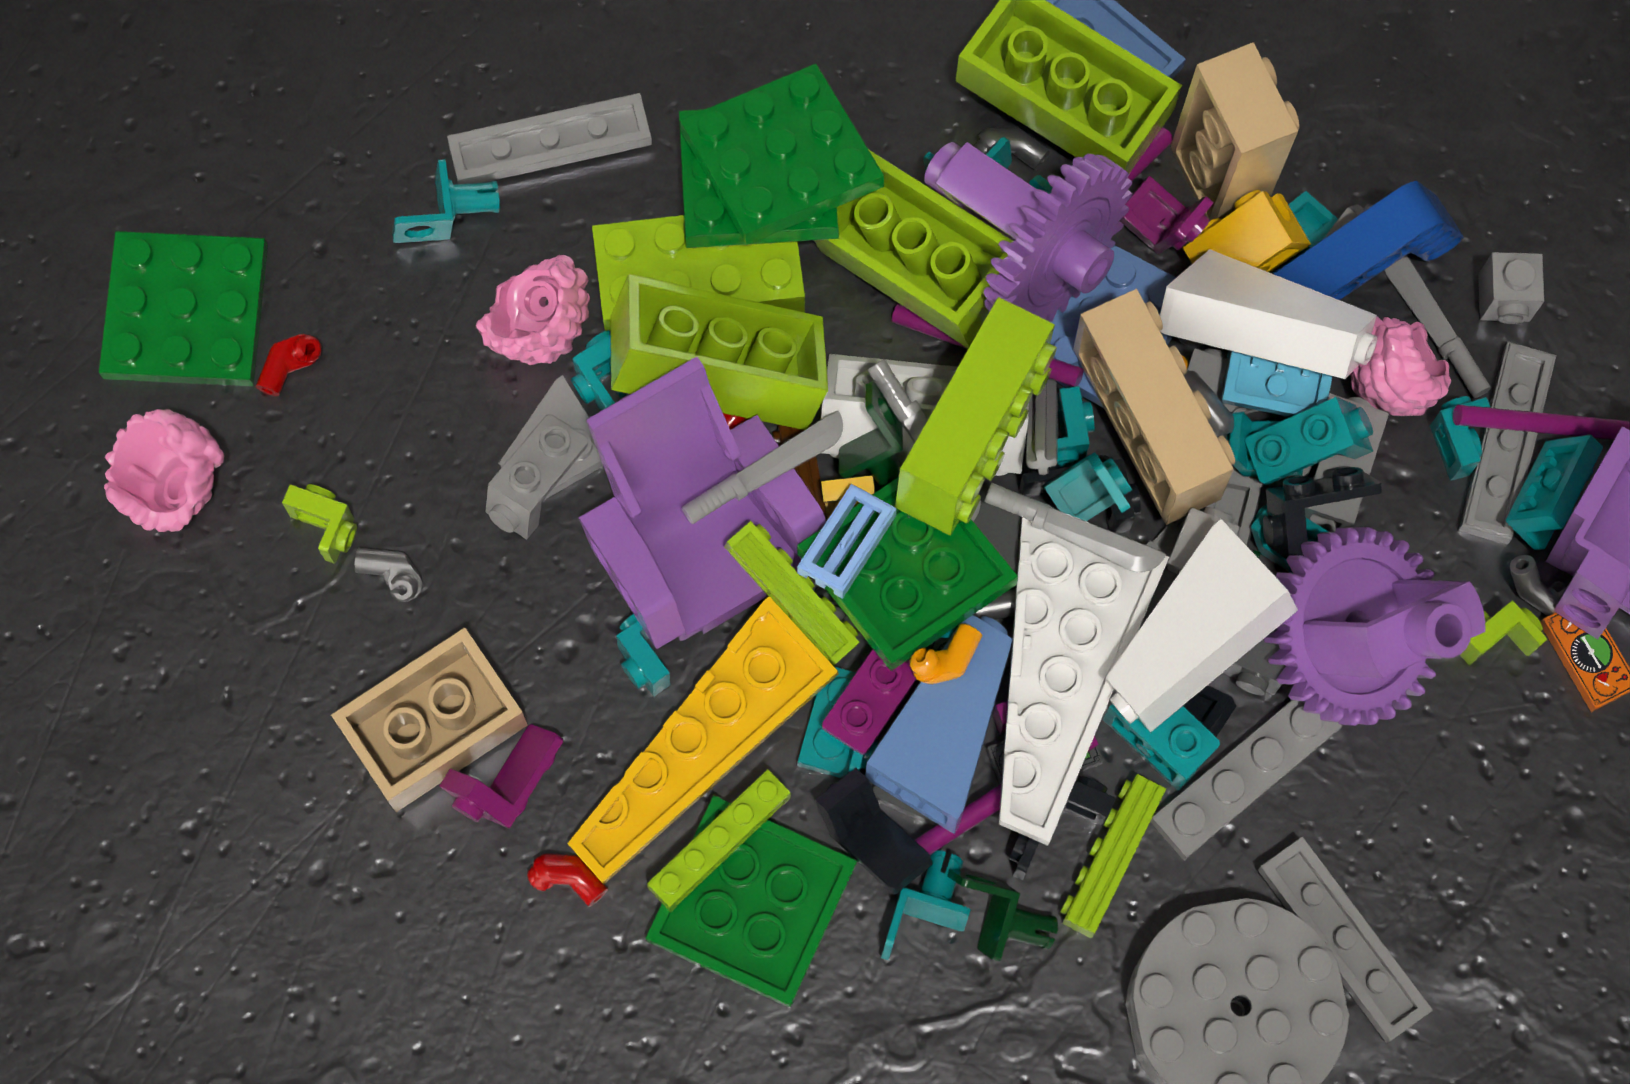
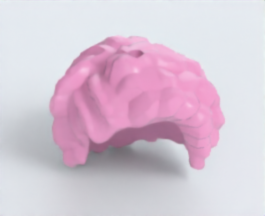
M558 255L552 259H545L539 264L530 265L521 274L511 276L509 280L499 284L496 287L495 303L489 308L490 313L484 314L476 324V329L481 333L484 346H488L500 355H505L510 360H520L521 363L528 365L536 363L551 364L556 362L560 355L569 353L573 349L572 343L574 338L582 334V322L589 317L588 304L590 296L584 289L588 283V277L584 270L575 268L571 257Z
M1377 316L1372 335L1378 338L1376 348L1370 361L1366 365L1359 364L1350 374L1352 389L1357 397L1363 398L1374 408L1388 412L1392 416H1422L1429 407L1435 406L1439 399L1447 395L1448 387L1451 384L1449 363L1445 360L1437 361L1436 356L1427 343L1428 334L1424 324L1414 322L1410 325L1397 318L1390 319L1389 317H1384L1381 320Z
M156 409L146 412L145 416L135 414L127 421L126 429H119L116 434L117 441L113 445V451L108 452L105 456L111 466L105 473L108 480L104 485L106 497L120 513L129 516L134 524L141 525L145 530L151 531L156 529L158 532H166L168 530L171 532L180 531L184 525L189 524L192 516L198 514L204 507V504L211 499V489L214 483L213 472L215 468L220 467L224 462V453L208 429L182 414L173 412L170 409Z

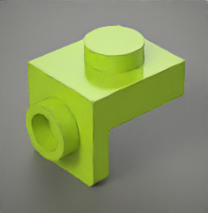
M290 484L282 504L291 518L325 529L318 549L325 561L335 564L340 552L347 553L356 535L357 525L353 523L354 517L348 505L336 501L334 493L320 486L308 484L306 489H302Z
M1512 600L1492 618L1484 611L1486 632L1471 638L1467 648L1460 656L1470 666L1505 635H1508L1526 656H1530L1547 638L1541 632L1543 627L1538 618L1527 608H1519Z

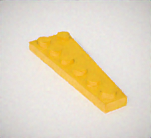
M770 596L761 603L727 645L728 648L709 671H706L677 711L672 713L645 751L638 755L626 770L619 783L613 786L567 843L603 884L607 883L839 675L838 670Z

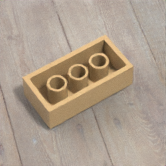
M1254 42L1197 64L1170 147L1196 201L1207 196L1214 202L1204 214L1210 220L1215 218H1221L1222 220L1236 210L1234 207L1235 202L1254 190L1266 191L1271 197L1299 130V119L1293 105L1289 101L1284 102L1276 88L1277 77L1272 63L1267 57L1261 58Z
M1135 289L1082 313L1073 350L1163 521L1167 525L1187 516L1191 507L1200 510L1221 500L1234 470L1232 465L1235 464V457L1226 438L1222 435L1216 437L1208 420L1211 418V413L1204 396L1198 390L1192 392L1184 377L1187 373L1186 365L1179 350L1175 346L1168 347L1160 332L1163 329V324L1156 307L1151 301L1144 303L1139 291Z

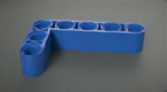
M1413 181L1393 191L1275 272L1274 275L1341 300L1410 252L1424 261H1431L1458 245L1464 236L1437 195L1420 182Z

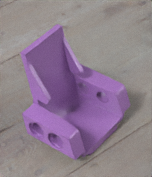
M698 357L693 358L586 419L615 497L580 516L579 519L591 549L656 649L679 637L680 641H683L699 631L705 634L767 597L765 592L724 548L726 542L750 521L755 526L761 524L771 536L769 540L777 550L782 548L793 560L791 566L796 572L797 566L802 560L797 554V545L822 529L826 523L821 507L794 468L750 492L740 501L736 498L732 499L695 524H691L682 511V506L779 447L758 415L730 430L709 384L705 368Z
M1623 426L1545 561L1573 576L1554 612L1597 640L1619 608L1630 614V430Z

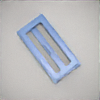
M851 484L798 564L797 574L806 579L810 576L815 579V584L824 589L828 586L834 590L835 595L843 599L895 519L897 508ZM856 502H860L864 506L825 566L821 568L816 565ZM875 511L880 513L839 577L834 575Z

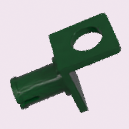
M871 381L866 384L865 407L878 428L840 447L839 474L843 479H846L867 468L882 489L899 477L902 463L895 454L903 450V424L898 421L876 383Z
M949 869L947 877L960 886L992 894L977 948L980 952L991 960L1000 961L1008 939L1040 946L1042 949L1047 950L1052 947L1055 939L1046 936L1045 932L1036 929L1057 934L1058 921L1055 916H1046L1016 908L1020 892L1004 882Z

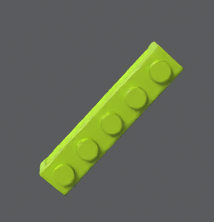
M750 521L726 542L724 548L834 666L860 643L856 639L858 636L857 631L849 622L844 621L842 623L834 614L836 608L826 597L820 598L813 591L815 585L809 577L806 579L797 574L796 570L791 566L793 563L791 557L782 548L777 550L769 541L771 536L761 524L755 526Z
M767 769L647 883L648 889L672 912L686 896L766 820L791 799V792Z
M1136 774L1132 782L1126 779L1118 795L1123 801L1118 810L1111 809L1104 823V826L1108 827L1109 830L1104 839L1097 837L1089 853L1095 858L1090 868L1082 867L1075 881L1080 888L1075 897L1068 895L1060 911L1066 915L1062 924L1089 938L1094 936L1167 788L1139 774Z

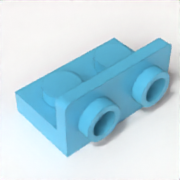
M1228 350L1227 358L1229 359L1221 395L1222 403L1292 417L1328 401L1332 381L1331 375Z

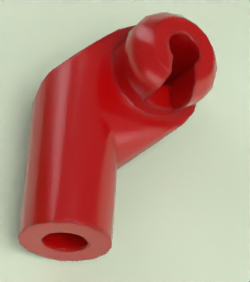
M299 334L275 343L268 353L255 387L268 395L279 396L289 373L310 366L320 357L322 348L319 340L311 335Z
M545 853L533 861V866L528 870L527 874L531 886L540 891H546V889L551 888L554 884L570 885L588 907L595 904L608 891L607 887L582 859L576 855Z

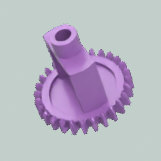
M950 142L934 155L926 169L924 181L927 186L1013 240L1011 243L1007 241L999 242L1001 249L1008 254L1006 258L991 259V264L1000 274L989 273L986 275V281L990 284L989 287L984 289V296L987 298L985 300L987 310L990 312L997 298L1000 297L1052 322L1057 310L1063 313L1067 309L1071 296L1077 299L1080 296V292L1086 294L1094 290L1111 268L1114 260V251L1111 248L1116 243L1111 238L1123 228L1124 224L1119 220L1129 212V207L1125 204L1132 197V192L1128 190L1132 185V181L1128 179L1129 173L1103 155L1086 154L1083 158H1074L1072 166L1068 164L1061 166V173L1065 177L1064 180L1059 176H1048V182L1053 187L1051 193L1048 194L1043 190L1034 188L970 143L966 142L961 147L955 142Z
M1369 527L1336 528L1335 532H1321L1317 534L1318 542H1303L1301 544L1304 556L1289 555L1286 559L1293 574L1277 573L1275 576L1289 591L1298 611L1278 626L1277 631L1264 638L1265 643L1279 644L1280 648L1268 658L1269 663L1286 666L1277 677L1278 683L1294 684L1288 697L1291 700L1305 701L1303 710L1307 713L1320 714V720L1356 726L1358 724L1374 725L1379 719H1393L1396 716L1395 709L1407 710L1412 706L1411 700L1407 695L1421 696L1425 693V688L1419 684L1417 677L1432 679L1436 676L1435 671L1425 663L1427 658L1456 657L1467 648L1471 638L1486 632L1482 603L1470 581H1431L1435 575L1430 569L1416 570L1417 566L1423 562V556L1419 553H1406L1409 550V543L1404 540H1393V535L1387 531H1375Z

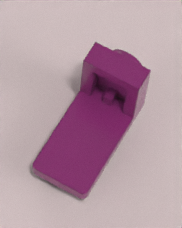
M1148 176L1125 204L1129 207V212L1119 221L1159 255L1172 246L1179 250L1187 241L1191 243L1210 222V219L1204 214L1214 202L1205 196L1186 208L1151 176Z
M873 649L824 719L822 729L860 755H865L904 698L909 700L920 683L910 667V659L890 671Z
M530 724L490 787H487L478 779L453 769H449L439 787L456 798L451 806L469 819L479 822L483 817L510 829L516 817L526 808L528 798L542 775L553 764L556 753L563 743V738L552 731Z

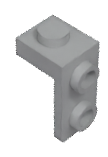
M552 414L546 415L488 483L485 512L489 514L493 523L500 529L509 533L514 531L527 540L539 526L542 501L588 446V438Z

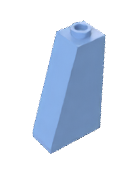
M972 615L960 623L976 628L983 635L965 673L959 678L932 685L921 682L866 764L865 776L871 783L953 834L959 828L1013 640V638L1007 635L1006 629L1000 623L987 616L978 618ZM955 632L953 633V635L951 636L943 650L948 648Z

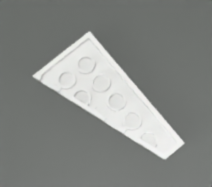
M1022 517L999 825L1048 845L1114 690L1106 676L1137 634L1169 557L1165 556L1164 560L1150 571H1130L1045 530L1032 527V521Z

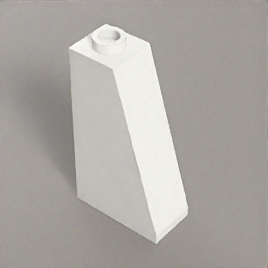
M1211 249L1167 285L1160 312L1163 329L1160 332L1163 334L1346 379L1359 364L1366 365L1370 361L1378 339L1377 336L1372 335L1377 317L1376 314Z
M1222 519L1212 526L1106 676L1117 693L1110 701L1129 724L1138 718L1152 732L1298 611L1289 591Z

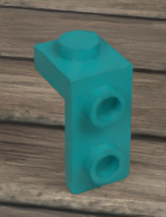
M607 330L593 337L587 343L586 350L573 357L576 376L571 378L572 384L586 404L594 401L600 411L615 403L601 383L603 379L611 375V331Z
M1334 397L1247 436L1245 443L1259 481L1268 485L1337 454L1357 459L1373 452L1368 438L1373 435V428L1368 415L1362 407L1357 408L1353 403Z
M1096 452L1043 485L1059 511L1084 521H1088L1114 503H1116L1122 513L1131 508L1124 495L1132 491V488L1112 457L1102 463Z

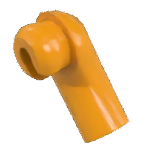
M959 624L947 649L939 651L932 649L926 651L925 648L918 649L910 659V667L914 671V676L917 680L930 685L961 677L965 673L982 639V633L970 625Z

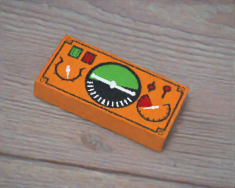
M1557 613L1544 618L1540 622L1543 631L1591 712L1630 693V667L1607 628H1605L1597 640Z

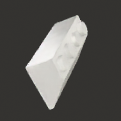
M829 354L827 366L828 392L822 403L821 420L839 411L843 420V432L837 443L822 453L830 454L832 457L839 459V449L841 446L878 428L865 407L866 384L874 381L868 369L883 359ZM886 360L910 401L917 400L922 408V412L929 419L958 367ZM1028 415L1016 438L1008 437L1002 450L1005 456L996 476L1008 473L1021 474ZM904 426L903 450L895 454L902 464L914 445Z

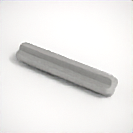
M1048 379L1040 395L1032 394L1029 401L1026 464L1028 468L1038 469L1039 475L1048 474L1049 467L1057 465L1058 383L1053 379Z

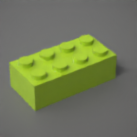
M999 0L960 53L955 80L1073 156L1083 158L1086 154L1103 155L1122 167L1129 174L1175 110L1182 85L1046 0Z
M870 151L884 174V187L837 207L839 239L814 241L823 254L969 349L989 314L985 307V300L987 298L984 296V289L990 286L986 281V275L989 273L1000 274L991 264V259L1006 258L1008 254L1001 249L999 242L1007 241L1011 243L1013 240Z
M684 215L592 226L605 331H611V314L628 274L805 312V292L798 241L686 248Z
M628 274L611 314V390L632 394L693 358L698 357L705 368L709 384L722 413L749 419L758 415L763 422L802 430L809 428L828 392L823 316Z
M1000 297L997 298L900 468L895 508L950 536L959 520L966 524L970 521L981 499V495L978 493L984 479L986 478L991 481L996 475L1005 456L1002 450L1008 437L1016 438L1028 415L1029 410L1026 407L1032 394L1039 396L1052 371V368L1049 366L1057 350L1056 346L1050 344L1055 324Z

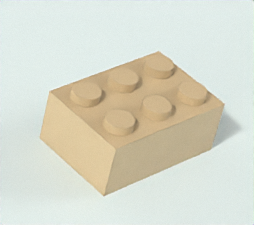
M465 627L331 714L395 812H398L439 785L449 769L460 771L528 726L522 710Z

